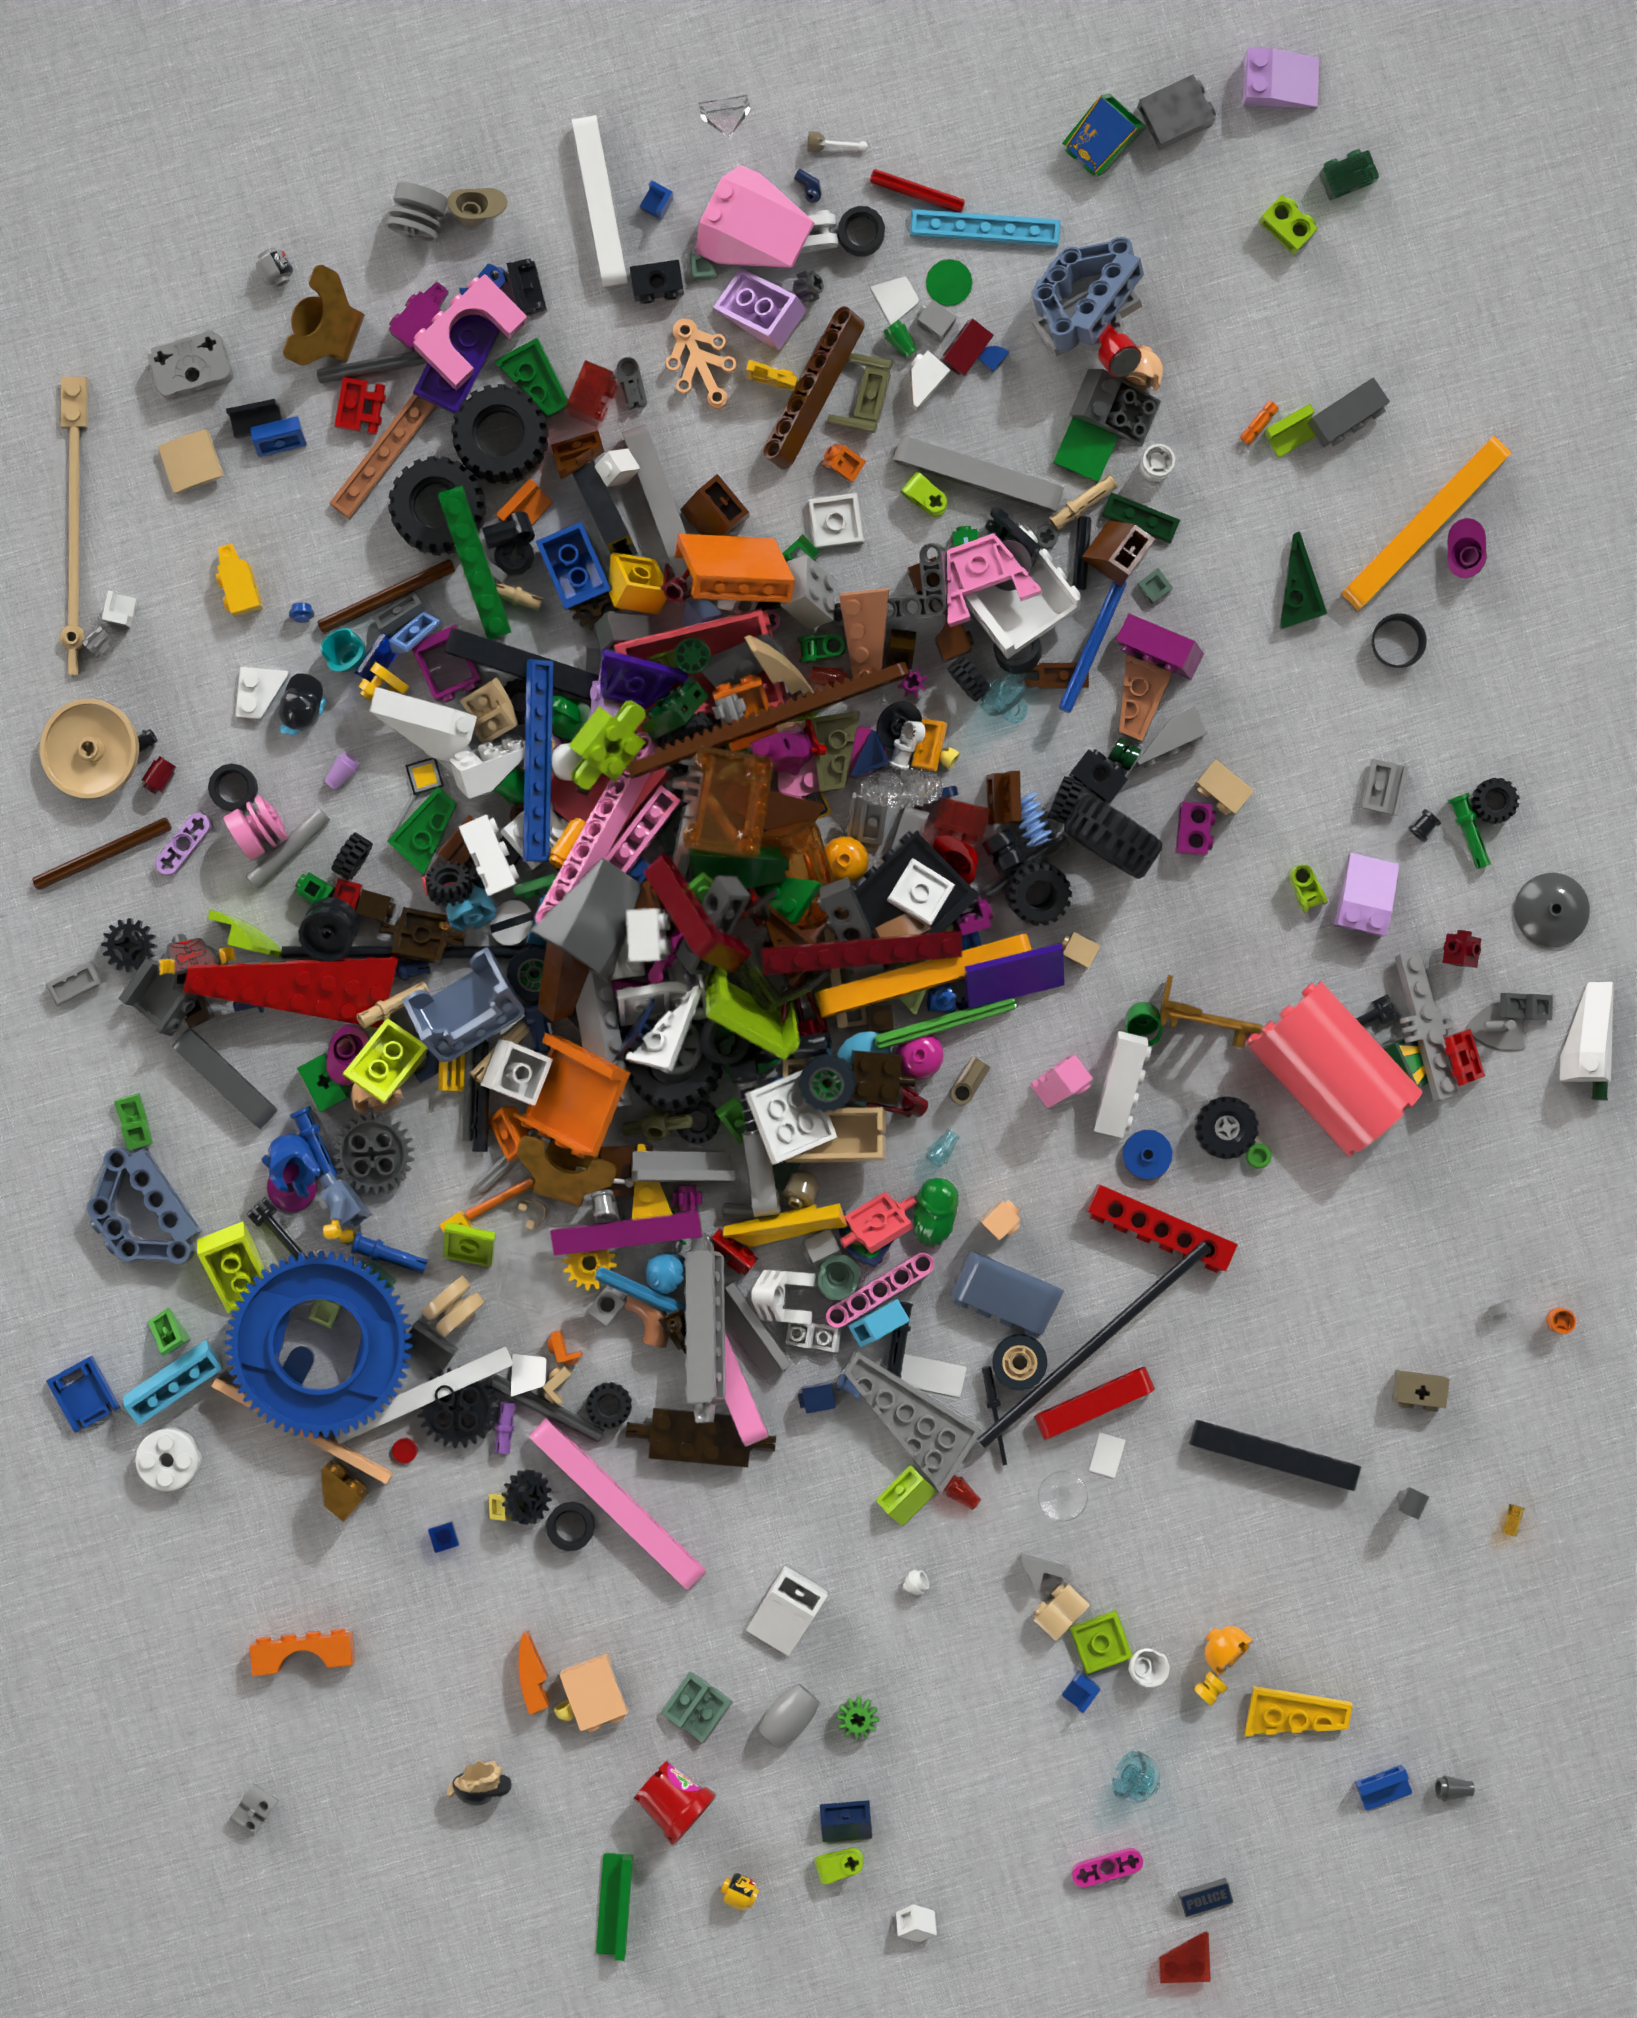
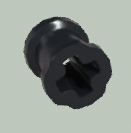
M1424 809L1422 811L1423 815L1414 825L1408 827V830L1422 842H1426L1429 833L1435 826H1440L1441 824L1434 814Z

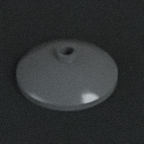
M1544 873L1533 877L1520 889L1515 901L1514 914L1520 931L1530 941L1544 947H1559L1571 943L1581 935L1589 920L1590 906L1584 889L1573 878L1560 873ZM1554 904L1558 905L1560 908V911L1557 914L1553 913L1552 906Z

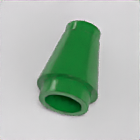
M899 319L883 330L886 335L884 338L904 358L917 350L905 323L902 324Z

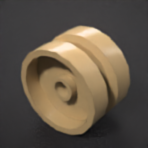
M463 1275L421 1310L429 1321L436 1319L442 1313L445 1314V1317L436 1324V1329L443 1338L455 1328H460L486 1302L478 1292L472 1293L465 1300L462 1299L461 1296L471 1287V1284Z

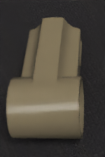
M972 1056L957 1082L951 1088V1100L957 1105L969 1103L991 1067ZM958 1087H964L968 1090L969 1096L966 1100L961 1101L956 1098L955 1091Z

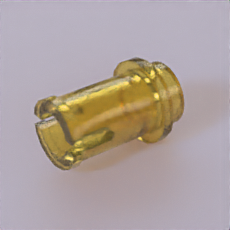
M1509 1504L1505 1523L1501 1525L1503 1528L1502 1533L1517 1537V1533L1521 1532L1518 1529L1525 1508Z

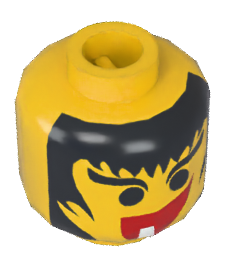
M735 1873L731 1879L725 1878L720 1892L724 1893L723 1902L744 1911L747 1907L752 1908L759 1889L756 1888V1882L753 1879Z

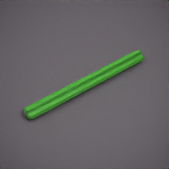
M1014 998L970 1009L967 1008L879 1034L874 1037L875 1044L881 1050L1016 1009V1001Z

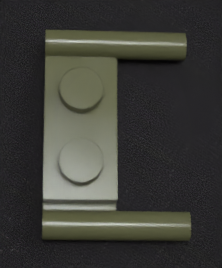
M851 353L847 360L848 363L866 366L854 417L848 418L829 414L827 424L876 433L877 423L880 421L891 377L890 371L893 361Z

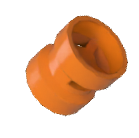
M1554 1308L1547 1314L1546 1323L1552 1331L1568 1334L1576 1326V1317L1569 1310Z

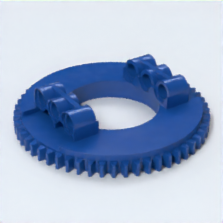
M309 1251L308 1258L302 1252L298 1254V1261L293 1255H290L288 1263L284 1259H280L279 1267L274 1263L270 1264L271 1273L263 1269L261 1271L263 1278L259 1276L253 1278L256 1285L251 1283L246 1285L250 1293L244 1291L240 1293L244 1301L237 1300L235 1302L240 1310L231 1311V1314L236 1319L228 1320V1324L233 1326L234 1329L226 1331V1334L232 1336V1339L225 1341V1344L232 1346V1349L226 1351L225 1354L233 1356V1359L226 1363L227 1365L235 1366L229 1374L238 1375L233 1384H242V1387L237 1392L238 1394L247 1393L243 1401H253L250 1407L251 1410L257 1407L260 1408L258 1417L266 1413V1423L275 1419L274 1428L277 1429L284 1424V1432L287 1433L293 1427L294 1435L296 1436L302 1429L306 1438L311 1431L314 1438H318L321 1431L324 1437L328 1438L331 1430L336 1437L340 1435V1428L347 1434L350 1432V1425L355 1430L359 1429V1421L363 1425H367V1415L373 1420L377 1418L375 1410L380 1413L384 1412L385 1409L382 1403L390 1405L392 1402L388 1396L396 1397L398 1395L394 1387H403V1384L398 1379L407 1378V1374L402 1369L410 1368V1365L404 1360L412 1358V1354L407 1353L406 1349L413 1347V1344L406 1342L407 1339L413 1337V1334L405 1332L406 1329L411 1327V1324L404 1323V1319L409 1315L401 1314L405 1304H397L400 1295L392 1296L391 1293L395 1289L394 1286L386 1288L388 1279L380 1281L381 1273L371 1274L372 1266L370 1265L364 1269V1261L360 1260L355 1265L354 1257L350 1256L345 1261L343 1253L335 1259L333 1251L329 1253L327 1258L324 1251H319L317 1258L314 1251ZM324 1299L342 1305L355 1317L362 1331L352 1375L345 1382L334 1387L319 1389L304 1386L292 1379L279 1362L286 1328L290 1321L291 1309L307 1300Z

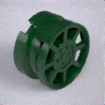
M688 638L679 643L674 656L677 666L682 671L694 674L703 671L708 666L711 653L704 641L698 638Z

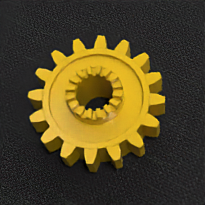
M609 1249L568 1254L569 1258L562 1259L563 1263L568 1264V1267L563 1270L564 1273H571L568 1279L569 1282L576 1279V1287L579 1288L583 1283L586 1290L590 1289L591 1284H594L596 1289L600 1288L599 1281L595 1280L597 1269L604 1267L611 1270V1267H617L618 1263L612 1262V1258L617 1254L610 1253ZM586 1256H593L597 1264L594 1269H587L584 1266L583 1260Z

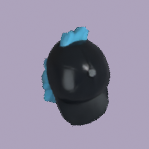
M297 673L289 680L278 709L279 717L283 723L279 727L281 733H288L290 736L296 735L300 731L314 725L316 719L323 713L324 710L322 708L327 703V700L324 699L321 682L315 677L304 673Z

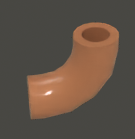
M628 1295L625 1310L638 1314L643 1320L645 1329L642 1341L652 1346L666 1348L668 1334L658 1321V1319L666 1316V1312Z

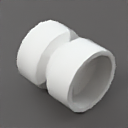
M1154 444L1147 448L1140 461V471L1144 478L1149 481L1159 482L1168 477L1175 464V456L1171 448L1164 444Z

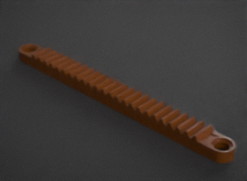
M905 662L879 671L873 667L869 673L864 670L860 676L854 674L850 680L847 677L844 678L841 684L835 681L832 687L827 684L823 690L816 688L813 694L808 691L804 698L801 695H797L795 701L789 698L786 704L779 702L776 708L770 705L767 712L762 708L759 710L758 715L751 712L748 719L744 715L741 716L739 722L732 719L730 726L724 722L720 729L717 726H713L711 733L705 729L702 736L694 733L692 740L686 736L683 743L675 740L673 747L669 743L665 745L664 750L657 747L654 754L626 765L627 771L631 779L646 775L894 683L909 676V670Z

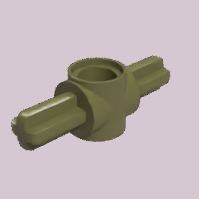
M656 1108L652 1109L649 1115H644L641 1121L623 1123L622 1129L625 1136L644 1134L647 1139L660 1142L666 1138V1135H671L675 1129L692 1127L693 1122L690 1114L671 1116L670 1113Z

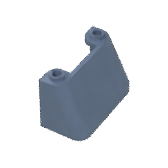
M488 947L475 953L471 958L472 972L437 994L431 996L425 990H416L402 999L421 1041L441 1062L454 1060L514 1023L524 1014V1007Z

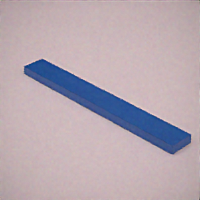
M534 659L527 660L523 861L549 862L553 661Z

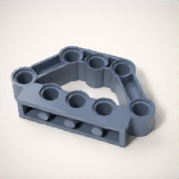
M1116 237L1109 242L1080 248L1067 247L1049 264L1047 271L1041 279L1037 280L1032 291L1036 312L1045 319L1051 331L1054 346L1059 351H1070L1079 342L1093 346L1143 277L1144 272L1141 259L1134 255L1130 239ZM1102 274L1099 280L1094 281L1089 286L1088 296L1077 302L1075 306L1076 312L1072 318L1067 317L1060 301L1071 294L1072 284L1081 278Z
M112 1148L108 1150L103 1158L105 1166L95 1195L89 1200L87 1205L88 1214L92 1219L90 1224L98 1234L102 1233L106 1239L104 1244L111 1254L115 1253L120 1260L125 1262L137 1259L169 1260L174 1264H181L189 1261L195 1253L194 1245L190 1239L202 1230L148 1150L141 1149L133 1155L126 1148ZM116 1153L121 1154L124 1159L120 1167L113 1163V1157ZM126 1170L131 1175V1186L143 1193L145 1196V1206L149 1210L156 1212L159 1217V1227L163 1231L169 1232L174 1241L140 1240L132 1237L129 1233L130 1225L128 1221L121 1216L119 1217L115 1212V1202ZM142 1172L146 1173L149 1177V1182L146 1186H142L138 1182V1176ZM155 1193H159L163 1198L162 1205L159 1207L155 1206L152 1202V1197ZM101 1200L107 1204L105 1214H100L97 1210V1204ZM170 1213L177 1218V1223L174 1227H170L166 1223V1217ZM114 1221L121 1225V1232L118 1235L111 1231V1224ZM127 1242L135 1245V1253L132 1256L125 1252ZM177 1244L185 1247L186 1253L182 1258L178 1257L174 1252Z

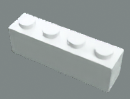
M1118 1031L1094 1120V1131L1121 1138L1124 1137L1125 1130L1130 1131L1133 1116H1129L1131 1107L1136 1108L1139 1093L1135 1092L1137 1085H1142L1145 1070H1142L1144 1061H1149L1152 1047L1148 1046V1038Z

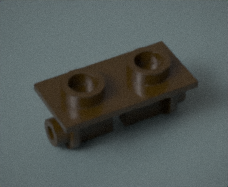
M679 1308L658 1319V1321L677 1349H682L687 1354V1347L684 1342L686 1321L683 1311Z

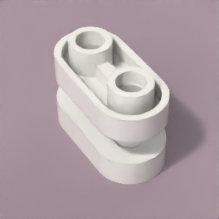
M821 210L815 212V215L808 216L815 223L811 232L820 231V234L808 236L800 253L838 247V235L830 233V229L836 227L835 215L830 214L829 210Z

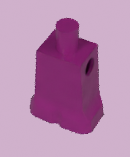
M778 732L750 743L758 767L774 772H787L794 776L799 774L801 767L813 755L809 750L812 748L809 735L805 732Z

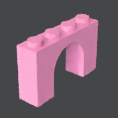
M486 274L481 278H474L467 286L468 290L463 295L458 294L451 300L449 304L451 307L445 312L440 311L432 319L433 324L428 329L422 328L414 336V349L456 391L474 375V368L456 351L449 339L450 331L459 319L468 315L483 316L489 319L509 340L527 324V316Z

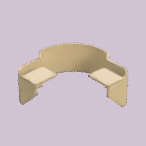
M535 1200L536 1202L540 1203L544 1208V1218L542 1219L544 1220L546 1216V1209L541 1202ZM520 1202L518 1209L526 1211L527 1205ZM528 1220L526 1227L535 1230L532 1228L534 1221Z

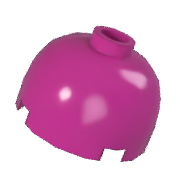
M932 1034L896 1045L894 1054L902 1055L901 1072L905 1076H915L916 1079L923 1080L933 1076L940 1069L943 1063L944 1050L941 1042Z

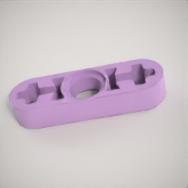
M195 813L188 818L157 857L156 867L159 872L165 875H173L179 871L211 830L212 824L206 815ZM204 819L203 825L205 828L203 830L197 829L194 835L198 836L196 840L191 835L185 833L187 829L190 832L195 829V820L200 821ZM182 837H187L190 840V848L187 851H180L177 847V842ZM171 849H173L175 853L182 855L181 859L175 857L172 860V865H174L172 869H163L165 866L163 860H169L174 855L173 853H170Z

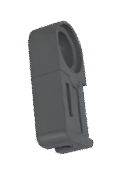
M631 357L622 358L617 364V373L625 397V407L630 410L646 406L647 399L639 365ZM625 363H632L635 366V372L631 376H625L621 372V367Z

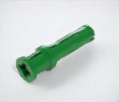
M1468 792L1449 799L1448 803L1453 806L1457 817L1455 822L1461 825L1476 869H1479L1480 867L1490 865L1491 861L1475 821L1477 814L1471 808Z

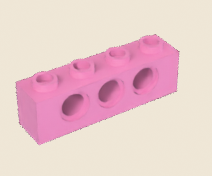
M660 785L605 859L628 874L680 806L681 800Z

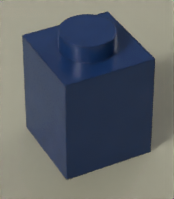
M831 1382L803 1386L802 1393H798L800 1408H805L806 1414L836 1408Z

